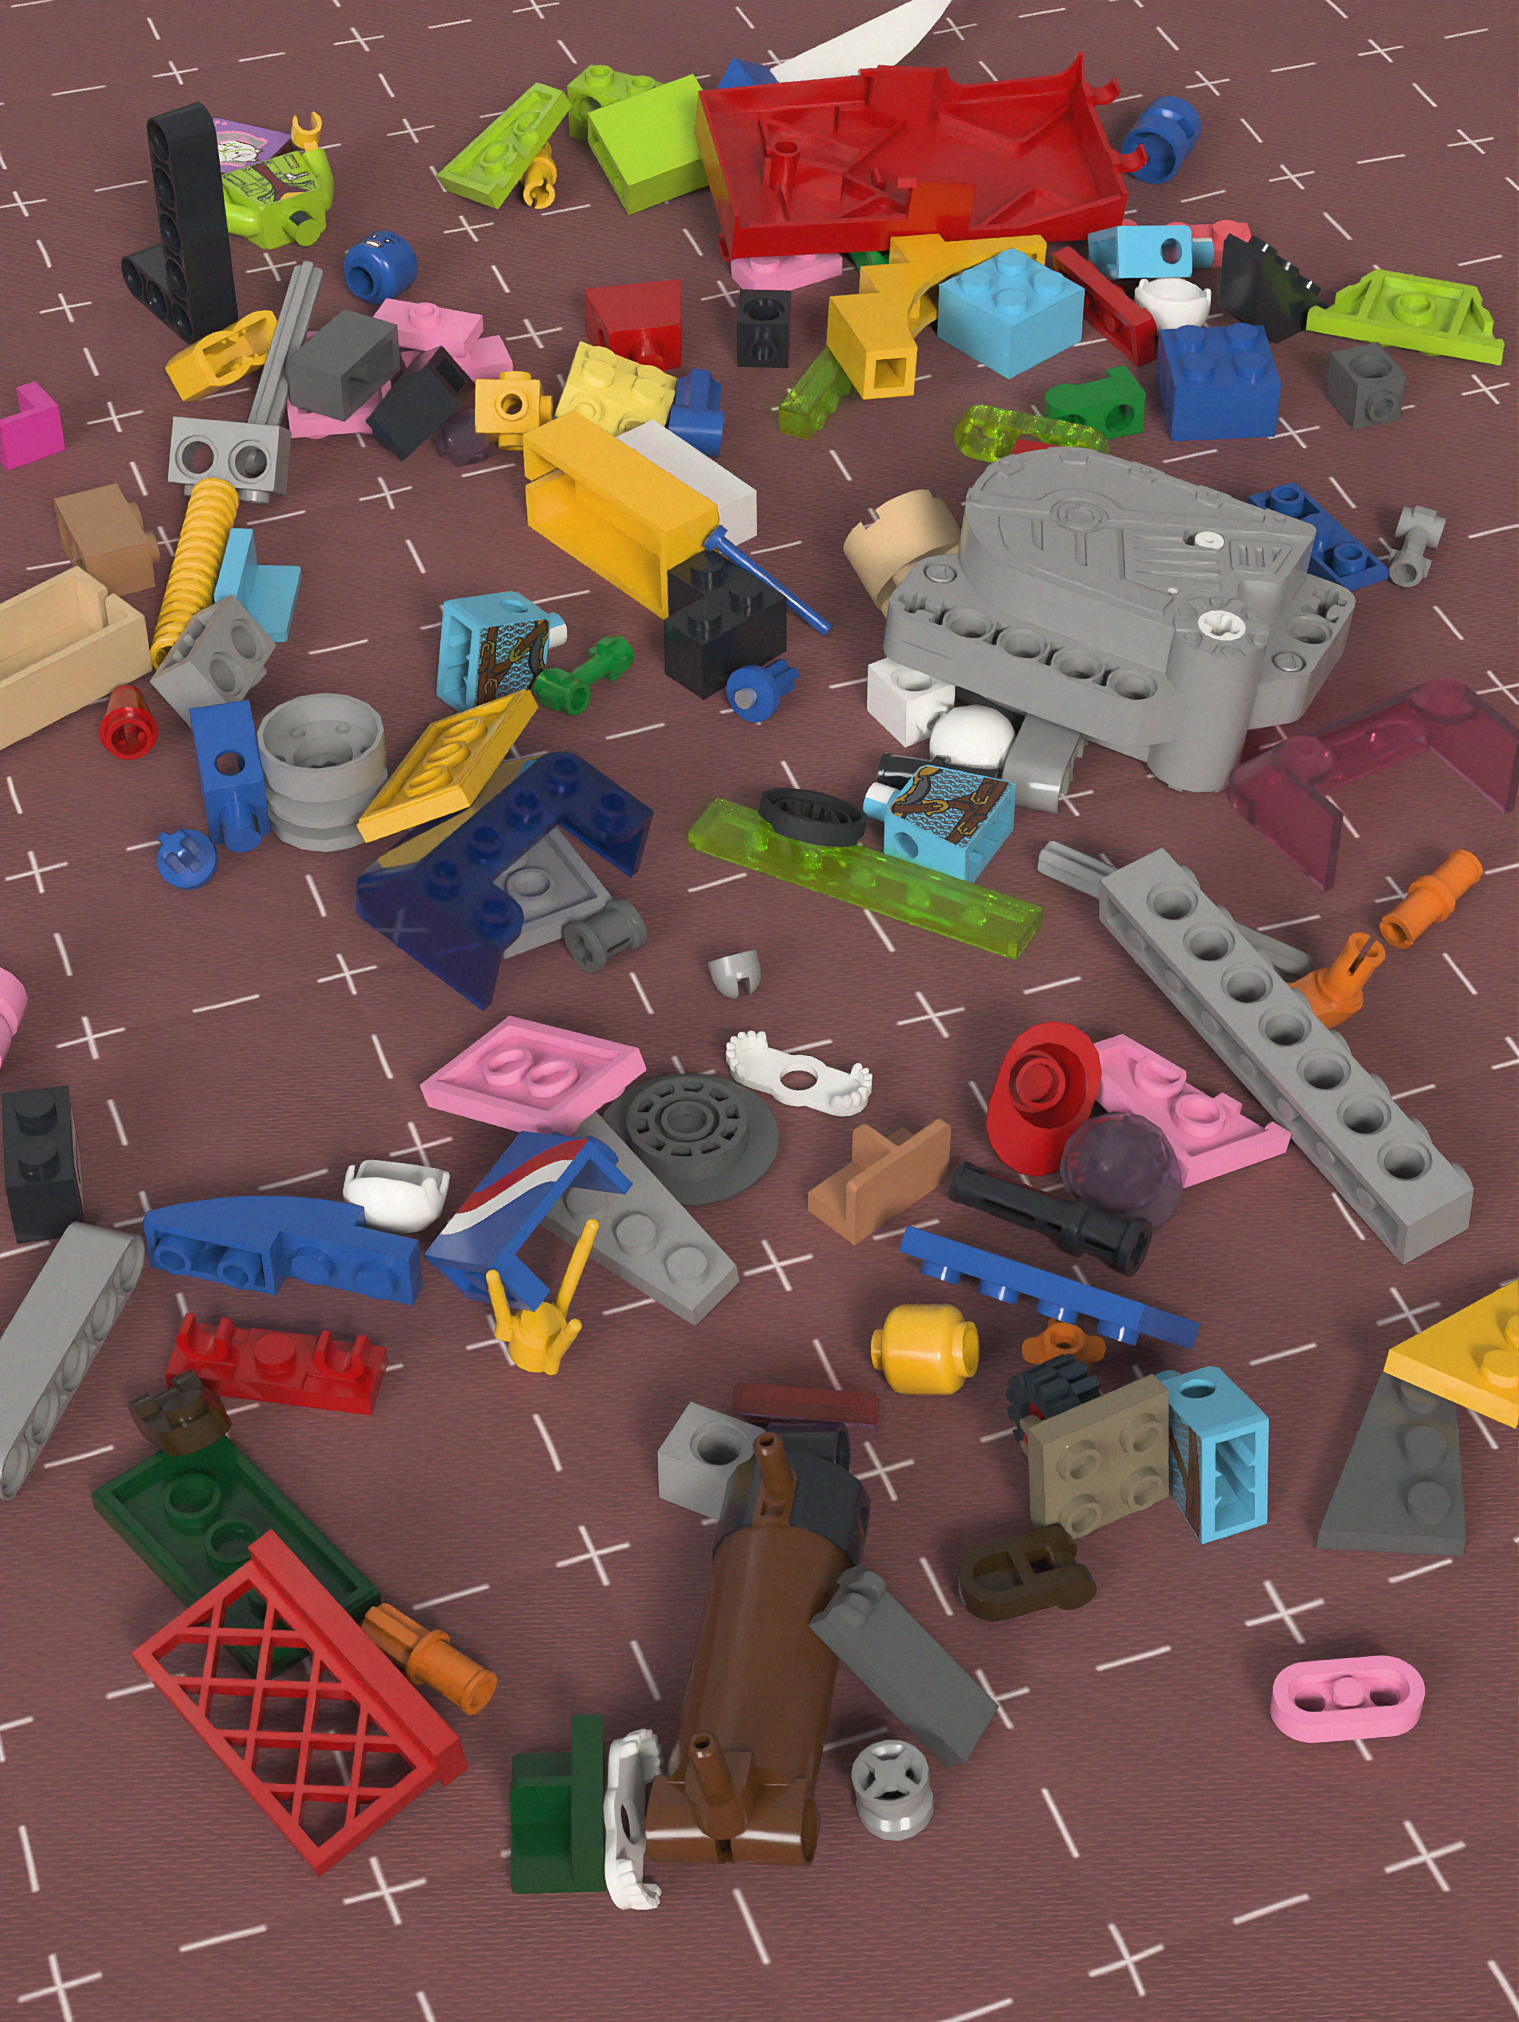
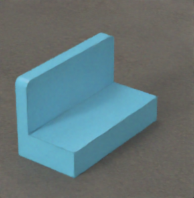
M231 528L214 593L215 603L233 594L274 642H285L288 640L302 580L301 568L299 566L258 565L254 530Z

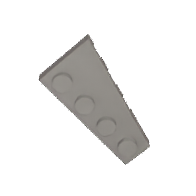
M595 1111L580 1123L578 1130L570 1135V1137L585 1138L587 1135H590L608 1145L619 1158L615 1166L633 1185L625 1195L567 1187L539 1225L575 1248L587 1220L596 1219L599 1222V1229L589 1257L693 1326H696L740 1282L737 1265Z

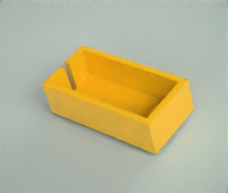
M575 410L522 435L525 477L533 481L525 485L528 526L663 620L669 617L667 571L706 549L703 547L705 540L719 524L718 505ZM715 547L713 550L719 554V550Z

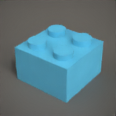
M1010 248L939 284L937 337L1005 378L1011 379L1081 341L1085 288L1065 278L1061 273L1053 271L1033 260L1025 253Z

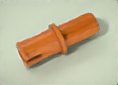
M382 1603L378 1607H371L364 1615V1622L361 1625L362 1630L390 1660L405 1669V1677L410 1683L416 1686L424 1682L462 1708V1711L469 1716L480 1712L487 1705L497 1686L498 1678L495 1677L496 1674L490 1669L483 1668L450 1645V1637L440 1629L430 1632L388 1603Z

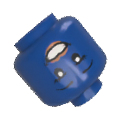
M379 230L368 235L350 248L344 257L343 270L346 284L355 296L369 304L382 305L386 298L395 299L411 287L417 279L418 264L411 245L402 236L392 231Z

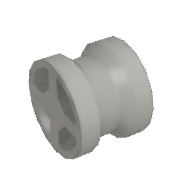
M902 1740L880 1741L871 1744L860 1752L853 1763L851 1780L857 1797V1811L861 1823L867 1830L884 1840L900 1841L913 1837L926 1828L933 1817L934 1797L929 1784V1767L923 1753L916 1746ZM884 1794H887L888 1796L894 1794H904L902 1797H898L895 1799L881 1798Z

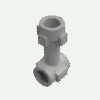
M1418 505L1415 506V509L1403 507L1394 538L1403 540L1404 544L1401 551L1391 549L1386 565L1390 567V578L1397 585L1413 587L1421 581L1422 577H1427L1432 560L1423 557L1425 548L1437 550L1446 522V518L1436 515L1437 511Z

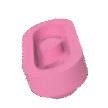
M1391 1656L1299 1662L1284 1668L1276 1677L1273 1685L1270 1713L1274 1723L1284 1734L1301 1742L1319 1743L1397 1736L1406 1733L1417 1724L1425 1697V1685L1421 1675L1413 1666ZM1383 1701L1392 1706L1378 1707L1373 1702ZM1300 1708H1311L1317 1712H1309Z

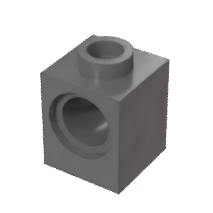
M1378 342L1333 351L1330 353L1325 396L1352 430L1400 420L1406 375Z

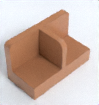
M938 1118L915 1135L902 1126L888 1137H884L868 1124H861L853 1130L852 1162L808 1192V1211L855 1246L949 1179L951 1125Z

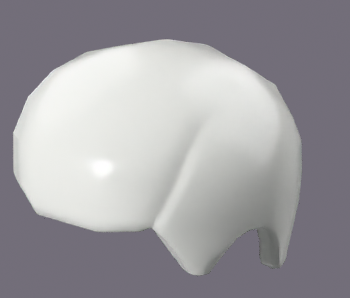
M1143 278L1139 286L1135 288L1134 302L1139 307L1146 308L1152 314L1157 325V336H1159L1160 329H1177L1184 325L1201 327L1209 315L1211 290L1205 288L1202 291L1197 285L1181 278H1158L1150 282Z
M977 704L955 707L939 719L933 729L929 746L930 760H933L936 755L951 757V763L1001 768L1002 775L1006 760L1017 736L1010 721L996 709Z
M365 1160L360 1164L358 1173L354 1178L355 1165L348 1167L342 1193L344 1203L364 1206L366 1226L370 1229L402 1235L423 1231L440 1217L449 1186L450 1174L448 1171L413 1164Z

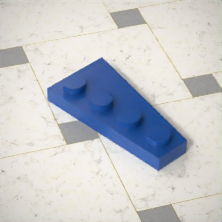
M909 1225L906 1227L899 1248L900 1252L923 1259L919 1273L955 1285L959 1284L962 1273L980 1278L977 1289L978 1293L1014 1305L1017 1303L1020 1292L1039 1298L1035 1312L1072 1325L1076 1324L1079 1312L1098 1318L1099 1322L1095 1333L1136 1346L1139 1334L1142 1333L1192 1350L1201 1324Z

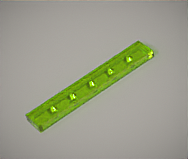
M718 797L688 831L689 848L1013 960L1018 959L1042 925L1043 907L857 844L849 847H830L805 843L782 836L774 831L770 823L760 817L757 810Z

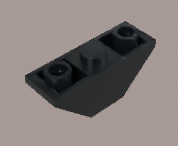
M1229 233L1223 245L1218 305L1237 321L1251 325H1263L1267 339L1277 344L1306 329L1310 308L1315 305L1323 309L1329 308L1328 305L1317 297L1321 288L1300 275V270L1278 256L1276 249L1253 235L1247 243Z
M442 345L420 354L410 363L365 422L372 428L379 444L385 449L391 450L402 462L462 406L476 387V384Z

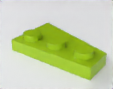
M536 82L436 175L446 191L498 210L572 107L564 91Z

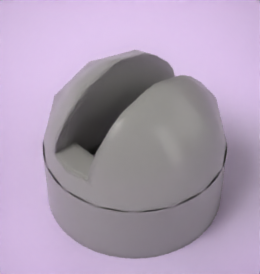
M756 950L745 951L708 962L712 981L717 990L726 997L738 999L737 982L739 981L748 996L752 995L759 987L761 966Z

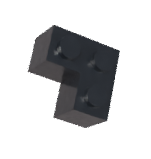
M705 549L667 571L669 617L664 619L665 675L704 700L727 687L729 677L736 670L745 665H758L761 667L787 651V597L714 550L709 552Z

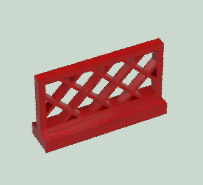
M271 1529L248 1547L251 1556L250 1561L130 1654L135 1664L314 1873L320 1877L437 1780L445 1788L468 1769L460 1737ZM253 1588L267 1604L264 1629L224 1628L227 1607ZM278 1618L289 1630H276ZM210 1620H212L211 1627H203ZM181 1643L208 1644L203 1677L170 1676L158 1661ZM221 1645L261 1646L256 1679L216 1678ZM274 1647L306 1648L313 1656L310 1682L269 1680ZM324 1669L336 1683L322 1682ZM186 1693L200 1694L198 1707ZM213 1695L254 1696L249 1730L216 1729L209 1721ZM266 1697L307 1698L303 1732L262 1731ZM320 1699L352 1700L360 1709L357 1735L315 1733ZM371 1722L383 1736L369 1735ZM231 1746L246 1747L244 1761ZM259 1747L300 1749L295 1784L261 1782L255 1775ZM313 1750L354 1751L350 1787L308 1785ZM367 1752L399 1753L414 1769L392 1788L362 1787ZM278 1800L293 1801L291 1815ZM306 1801L348 1803L345 1826L321 1846L317 1847L302 1829ZM360 1804H371L359 1814Z

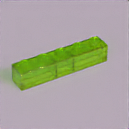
M828 346L824 348L779 406V433L810 440L817 430L823 428L829 414L836 411L838 403L843 396L849 394L853 384Z

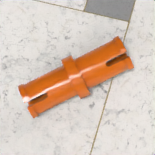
M1456 849L1450 853L1449 857L1433 873L1418 877L1409 886L1408 896L1381 919L1379 928L1384 939L1398 949H1408L1433 922L1439 923L1446 920L1455 910V901L1472 885L1480 881V877L1483 875V868L1478 858L1467 850Z

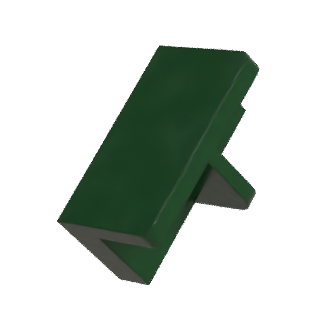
M603 1714L571 1715V1752L519 1753L512 1759V1781L509 1784L511 1816L510 1881L511 1890L515 1894L606 1892V1833L603 1809L605 1798Z

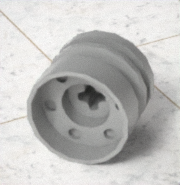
M319 693L299 696L278 705L263 718L257 731L270 829L283 842L302 850L330 852L350 849L364 843L365 840L356 824L389 779L386 769L387 754L381 716L368 703L349 695Z

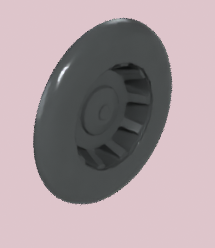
M673 1074L642 1082L616 1098L602 1116L603 1120L684 1207L721 1202L748 1190L767 1173L779 1147V1128L768 1105L748 1088L734 1081L713 1075Z

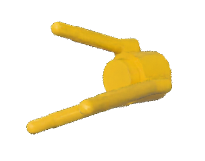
M589 1219L585 1223L552 1304L542 1302L535 1312L519 1310L513 1316L510 1312L500 1274L493 1269L486 1273L488 1292L497 1321L494 1335L498 1340L509 1342L508 1352L511 1360L518 1367L528 1372H545L548 1375L557 1374L561 1358L582 1328L580 1320L572 1319L567 1324L566 1317L570 1302L599 1229V1222L596 1219Z

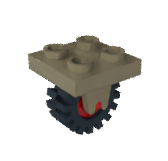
M1068 1353L1010 1377L1008 1381L1010 1388L1006 1389V1399L1012 1406L1007 1407L1009 1419L1016 1422L1017 1428L1012 1431L1016 1441H1020L1023 1450L1022 1454L1029 1464L1031 1531L1048 1526L1061 1525L1073 1539L1081 1538L1100 1527L1136 1511L1147 1509L1154 1503L1169 1497V1390L1153 1374L1103 1394L1099 1391L1101 1383L1096 1375L1088 1377V1366L1082 1360L1076 1361L1075 1356Z

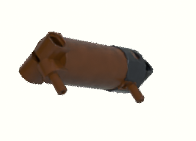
M842 1422L770 1423L766 1432L757 1436L753 1442L755 1457L738 1465L728 1479L712 1549V1571L667 1774L654 1775L647 1807L645 1835L648 1855L652 1862L810 1866L814 1860L821 1826V1818L814 1797L840 1658L808 1627V1624L815 1614L825 1610L839 1589L840 1585L837 1583V1580L843 1571L862 1564L871 1510V1499L861 1481L851 1474L849 1433L846 1425Z

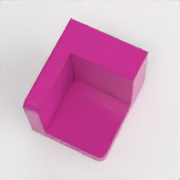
M36 381L16 387L20 413L0 419V462L7 470L66 450L59 406Z

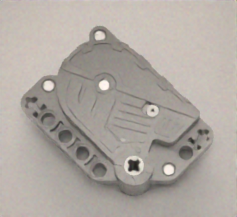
M1047 447V449L1034 450L1017 455L1013 453L991 463L985 468L984 473L977 479L973 487H969L958 553L923 558L916 563L894 590L888 604L883 649L889 659L900 665L980 694L994 704L1025 717L1027 713L1083 733V735H1080L1083 739L1147 762V767L1160 780L1169 784L1168 787L1180 792L1187 790L1197 793L1212 791L1216 793L1226 789L1237 776L1247 730L1289 724L1298 721L1304 715L1344 652L1356 600L1347 588L1307 573L1317 531L1310 523L1270 509L1259 508L1234 499L1231 495L1203 485L1198 486L1169 476L1161 470L1135 461L1130 462L1112 455L1100 453L1097 450L1078 447Z

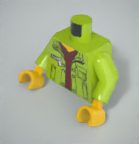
M316 112L311 113L310 122L312 130L310 131L300 128L296 115L293 118L291 140L296 146L305 150L304 154L301 155L298 151H294L222 174L228 233L245 237L260 248L267 250L295 241L301 246H310L318 240L320 234L326 228L325 213L332 207L335 183L325 149H319L318 147L322 120Z

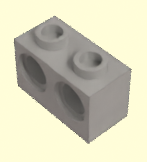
M173 416L168 482L184 487V496L190 497L193 486L200 480L219 478L234 486L239 494L240 502L269 504L270 495L286 496L292 431L276 425ZM209 445L214 454L213 464L209 470L198 474L193 467L194 454L199 448ZM262 450L267 459L266 469L259 477L251 479L245 470L246 460L251 453Z
M231 594L192 616L150 680V683L191 728L190 708L243 701L248 690L255 686L267 673L264 664L273 652L276 644L236 597Z

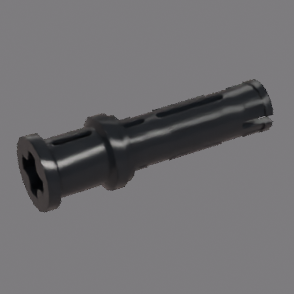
M964 1161L963 1165L960 1164L950 1183V1201L975 1208L1012 1224L1060 1241L1061 1248L1065 1249L1067 1254L1079 1258L1085 1253L1116 1265L1119 1274L1129 1278L1140 1269L1150 1246L1153 1230L1150 1220L1140 1216L1133 1221L1102 1210L1100 1202L1088 1197L1085 1199L1080 1198L1075 1202L1065 1200L1024 1183L989 1172L967 1161Z

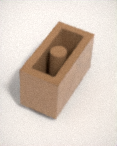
M117 483L53 499L60 543L73 567H80L107 587L108 595L115 593L117 596H123L156 587L153 565L161 561L156 538L152 531L144 532L143 520L137 503L135 501L128 503Z

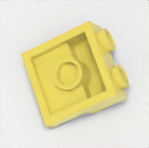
M580 341L554 416L560 417L575 410L614 437L652 419L665 427L676 392L674 389L678 378L664 373L655 366L642 365L618 356L607 348L592 346Z

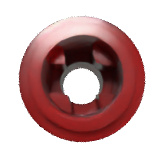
M122 685L112 691L99 728V736L103 746L114 756L124 760H135L143 757L153 748L158 739V726L144 699L143 693L131 685Z

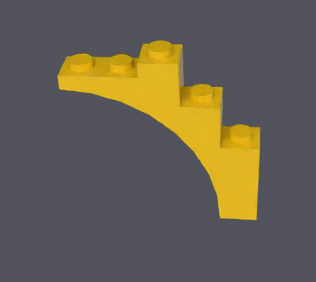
M939 234L891 237L889 264L861 266L859 294L829 296L826 344L863 400L914 395L917 345L914 338L925 326L938 319L939 284L1010 248L1025 253L1028 257L1045 266L1047 243L1041 235L945 242Z

